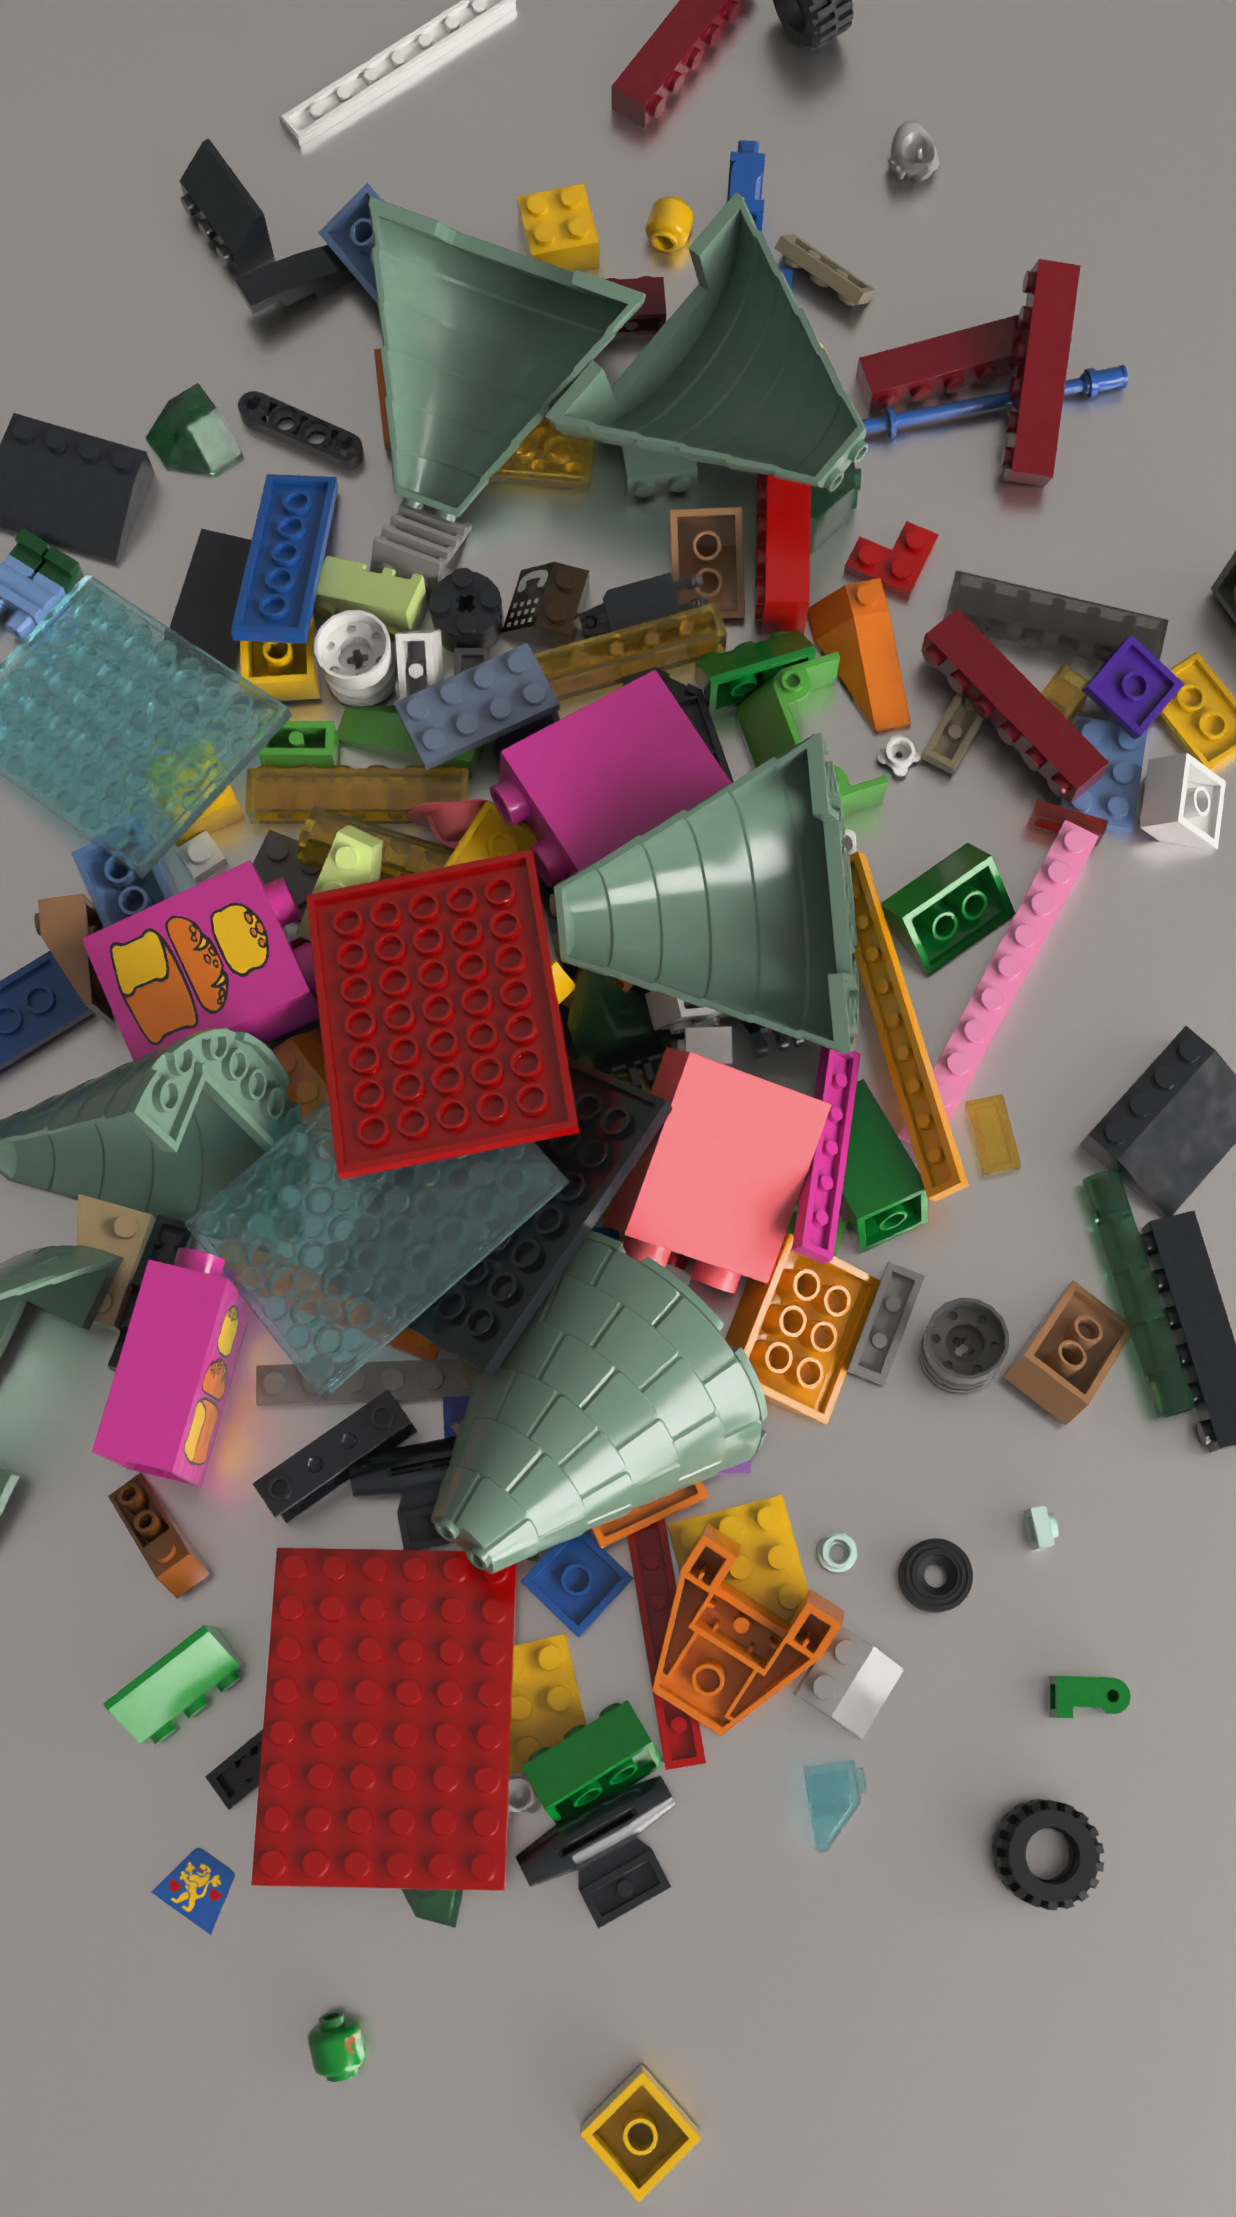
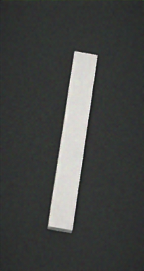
M460 0L281 115L279 118L282 127L301 148L515 10L516 0Z

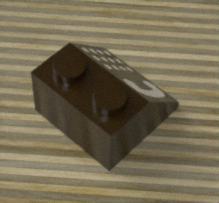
M558 562L521 570L501 635L526 643L571 653L580 624L579 614L584 611L590 591L589 570Z

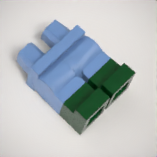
M24 528L15 538L16 546L4 562L0 563V617L5 611L11 614L4 625L11 635L21 641L34 629L43 633L48 626L47 622L56 616L86 581L79 562L53 546L50 548L48 543Z

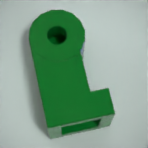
M1049 1676V1717L1073 1718V1707H1092L1099 1713L1119 1714L1126 1710L1130 1704V1690L1120 1679L1110 1677Z

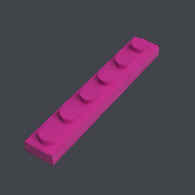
M821 1046L814 1098L832 1105L800 1192L792 1246L793 1251L821 1264L833 1261L861 1055L854 1050L851 1053H841Z

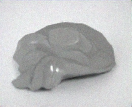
M905 121L897 129L893 137L891 159L887 160L888 164L892 169V173L898 175L899 180L905 177L906 180L912 178L914 182L926 181L939 166L936 147L928 131L918 121Z

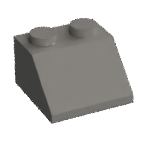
M842 1625L821 1659L809 1667L793 1694L858 1738L863 1739L904 1669L875 1646Z

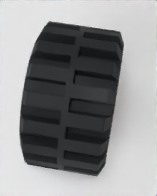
M773 0L777 15L787 33L800 47L809 51L816 50L847 31L852 25L854 15L852 0Z
M1035 1799L1030 1800V1803H1021L1015 1806L1013 1813H1007L1002 1818L1004 1824L1001 1829L997 1828L994 1834L997 1837V1843L992 1845V1855H995L997 1860L994 1866L996 1872L1003 1878L1002 1883L1022 1901L1046 1910H1057L1060 1907L1068 1909L1074 1907L1073 1903L1077 1900L1083 1902L1089 1897L1086 1892L1090 1887L1096 1889L1099 1880L1095 1879L1097 1872H1103L1104 1863L1100 1862V1854L1104 1853L1103 1844L1097 1841L1096 1836L1099 1833L1096 1827L1088 1823L1089 1818L1065 1803ZM1044 1828L1059 1831L1066 1839L1069 1847V1860L1065 1869L1055 1878L1048 1880L1035 1876L1030 1871L1026 1861V1848L1029 1840L1036 1832Z

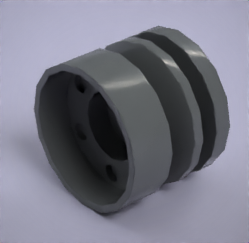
M958 1298L946 1302L933 1313L920 1342L919 1358L924 1372L935 1385L949 1392L969 1393L981 1389L994 1378L1009 1349V1332L1003 1317L991 1305L981 1300ZM964 1344L968 1347V1350L960 1357L954 1352L956 1347L959 1348Z

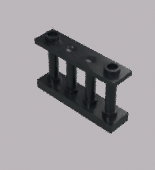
M387 1389L252 1484L273 1516L277 1518L281 1515L286 1524L289 1525L350 1482L349 1466L387 1450L400 1447L419 1432L389 1389Z

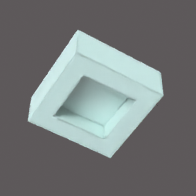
M1046 1505L1025 1510L1024 1515L1032 1550L1054 1546V1537H1058V1526L1054 1514H1048Z

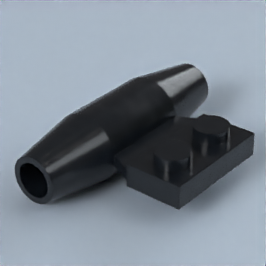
M456 1436L393 1448L358 1461L348 1467L353 1497L402 1496L397 1517L403 1550H420L454 1543V1541L446 1540L437 1532L435 1524L431 1521V1515L444 1474L450 1463Z
M659 1775L614 1791L560 1821L516 1855V1860L530 1887L578 1870V1890L599 1929L671 1888L653 1850L639 1840L637 1836L676 1804L664 1780Z

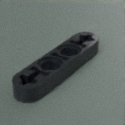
M258 391L247 392L239 399L238 410L240 417L248 427L342 469H354L363 462L364 451L362 441L354 433ZM258 405L261 407L262 412L255 410L252 414L249 413V408L255 409ZM283 417H290L295 420L294 426L288 430L279 429L276 424ZM313 431H322L326 434L323 442L318 444L310 443L307 437ZM350 446L353 447L354 453L348 452L345 456L342 455L341 449L348 450Z

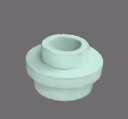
M832 1532L820 1541L817 1548V1556L825 1569L840 1573L854 1565L857 1559V1546L854 1540L847 1534ZM833 1545H839L843 1548L844 1556L841 1560H835L830 1556V1548Z

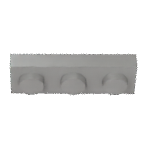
M891 1262L887 1263L847 1372L882 1386L885 1384L923 1283L924 1275Z

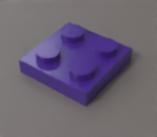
M1131 634L1123 640L1084 686L1082 691L1135 740L1145 732L1184 683Z

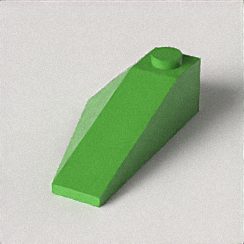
M394 705L345 707L337 730L340 744L423 766ZM485 744L432 769L473 780Z

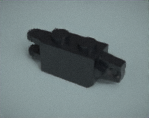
M670 572L609 589L603 597L602 604L579 614L583 633L585 636L612 633L613 636L620 634L622 641L642 635L641 628L655 624L656 631L676 626V618L682 617L683 613L710 606L708 598H696L679 605L676 591L693 589L703 584L702 575L673 582Z

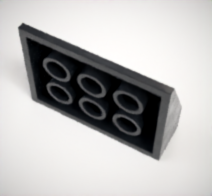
M13 413L0 444V530L18 535L24 528L49 545L118 565L155 475L147 452Z
M1185 1026L1081 1142L1080 1146L1162 1217L1172 1216L1236 1144V1074L1214 1048L1189 1027Z

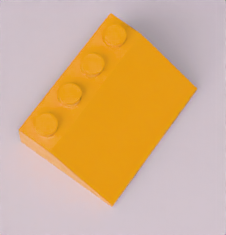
M786 1233L768 1284L752 1278L748 1279L725 1340L728 1345L742 1347L756 1372L767 1402L827 1425L880 1280L833 1256V1261L821 1264L792 1250L794 1235Z

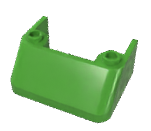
M838 651L781 669L739 703L736 712V723L753 769L772 757L777 758L802 742L789 705L804 700L811 690L835 683L840 662ZM834 765L844 816L882 804L888 785L886 775L851 786L846 773L840 767Z

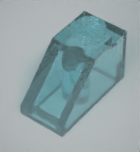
M850 1759L803 1766L815 1850L818 1853L829 1850L860 1806V1793L867 1792L863 1767L856 1768L855 1760Z

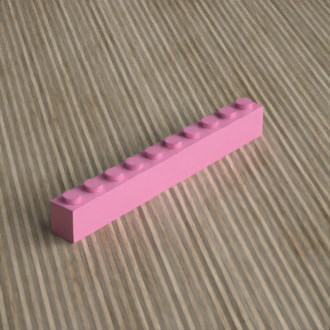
M1067 820L1064 821L933 1069L949 1122L1099 837ZM904 1124L898 1138L910 1158L916 1161L906 1125Z

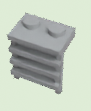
M401 503L398 513L391 516L390 524L388 526L384 525L382 528L381 536H376L373 540L370 571L382 573L384 567L395 570L396 577L411 579L413 573L423 575L427 601L430 603L431 593L437 583L442 580L445 566L471 531L472 525L466 522L462 525L457 522L448 521L430 512Z

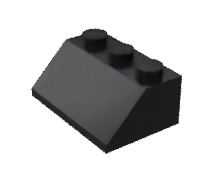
M206 139L200 145L180 179L184 195L180 197V200L187 214L190 217L195 215L199 220L198 226L208 242L213 240L216 243L217 253L226 267L231 265L237 274L241 276L274 256L265 216L210 139Z

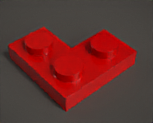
M906 521L892 550L859 536L845 564L844 572L863 581L881 578L883 589L909 600L937 543L939 534Z

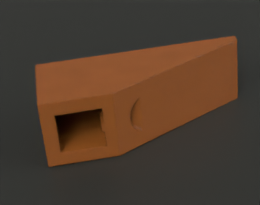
M141 1472L108 1496L156 1579L177 1599L210 1575L191 1542Z

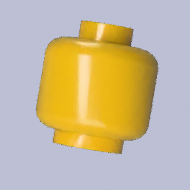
M677 196L660 198L654 202L645 227L651 244L663 252H672L685 246L694 222L693 211L682 198Z

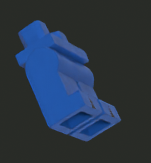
M740 140L738 141V151L730 153L727 201L736 192L743 196L757 229L762 232L764 200H761L765 154L758 153L759 142Z

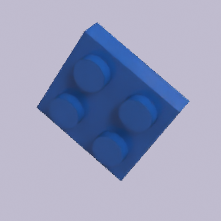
M584 1532L581 1536L553 1546L521 1580V1583L579 1638L634 1578L603 1548L599 1549L596 1541Z

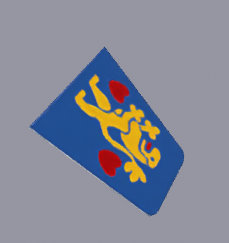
M195 1848L151 1893L211 1935L235 1874L230 1868L203 1849Z

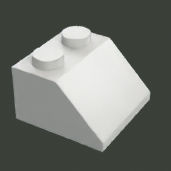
M1188 753L1148 760L1147 775L1144 778L1143 805L1139 814L1140 828L1161 842L1208 850L1218 849L1226 781Z

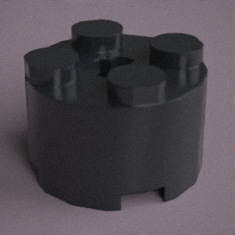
M458 568L453 574H449L437 583L429 599V608L434 630H441V640L444 648L454 653V648H491L501 636L504 617L502 599L498 587L488 577L478 572H473L468 568Z

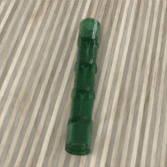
M1108 1170L1083 1179L1082 1184L1091 1212L1097 1216L1095 1225L1143 1375L1148 1377L1150 1381L1147 1387L1157 1418H1166L1193 1410L1196 1407L1119 1170Z

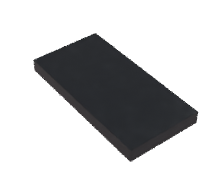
M201 528L160 656L163 661L232 677L240 652V641L233 640L231 627L251 545L250 539Z

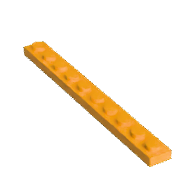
M856 851L849 856L858 945L854 957L927 1198L936 1202L969 1185L866 855Z

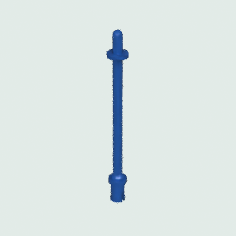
M1125 365L1097 371L1094 368L1085 369L1079 378L1066 380L1064 395L1082 392L1090 398L1097 396L1098 392L1126 388L1128 385L1127 369ZM1008 391L895 413L893 408L888 405L884 407V416L864 419L862 422L866 427V434L886 430L889 438L896 437L898 427L1013 405V398H1009Z

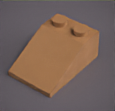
M742 507L670 510L673 582L702 575L704 582L699 587L676 591L679 605L700 597L708 598L710 605L683 613L682 617L676 618V620L745 618Z
M83 893L38 900L39 913H35L34 916L38 935L46 943L83 1003L106 1023L114 1022L113 1012L81 940L104 928L94 904Z
M1073 1280L1024 1344L1003 1377L1063 1424L1067 1425L1089 1405L1135 1330V1327Z

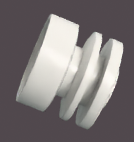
M346 610L332 616L320 627L315 637L314 653L331 693L341 703L352 707L373 706L383 702L394 692L395 680L398 677L397 662L393 658V644L385 624L374 614L362 610Z

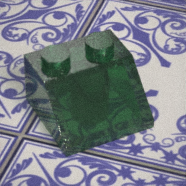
M851 462L844 471V478L834 491L830 492L825 487L811 486L810 553L817 550L848 523L850 509L857 508L858 491L861 488V468H855L854 462Z

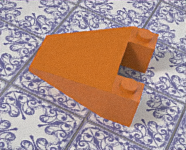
M707 1523L688 1552L681 1568L652 1692L722 1736L821 1659L843 1625L844 1610L809 1589L789 1622L723 1580L736 1561L741 1544Z

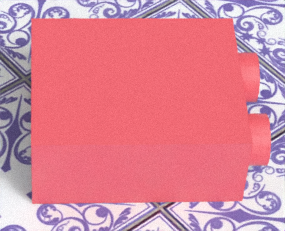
M666 1047L650 1093L666 1100L673 1109L613 1197L603 1224L626 1235L623 1244L626 1254L638 1262H641L648 1256L665 1268L670 1253L673 1251L697 1259L691 1278L708 1286L735 1294L741 1275L768 1284L832 1104L697 1054Z

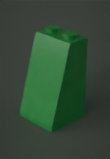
M864 1079L857 1081L839 1212L842 1220L847 1221L846 1228L859 1254L928 1223V1198L921 1175Z

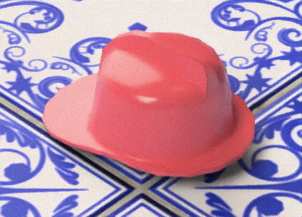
M472 799L460 802L423 803L409 809L406 817L415 825L431 828L439 843L455 850L486 800Z

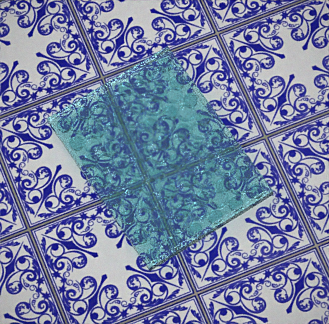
M87 573L0 664V775L143 879L292 717V714L287 706Z
M327 1098L185 1223V1226L207 1253L225 1260L222 1273L238 1289L237 1292L316 1393L323 1399H326L570 1182L535 1142L341 1180L336 1169L329 1099Z

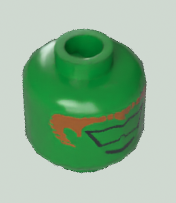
M342 2011L329 2012L319 2018V2024L313 2027L308 2034L307 2040L312 2064L318 2075L326 2077L327 2081L339 2082L350 2079L359 2072V2067L367 2057L362 2027L356 2018L344 2016Z

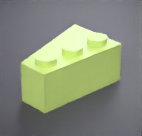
M326 556L322 565L314 609L320 615L331 618L346 610H362L374 614L385 624L392 642L396 640L395 634L420 630L429 610L423 575L413 573L411 579L396 577L394 569L384 567L382 573L366 571L367 566L365 563Z
M351 825L339 830L312 894L380 880L383 841ZM306 907L296 934L311 941Z

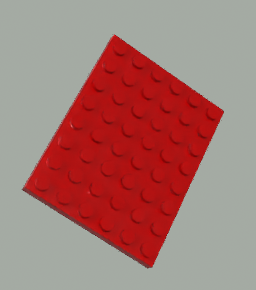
M532 850L306 895L337 1174L341 1180L580 1133L535 857Z
M277 1548L252 1886L505 1891L517 1563L491 1574L486 1570L475 1567L468 1560L465 1551Z

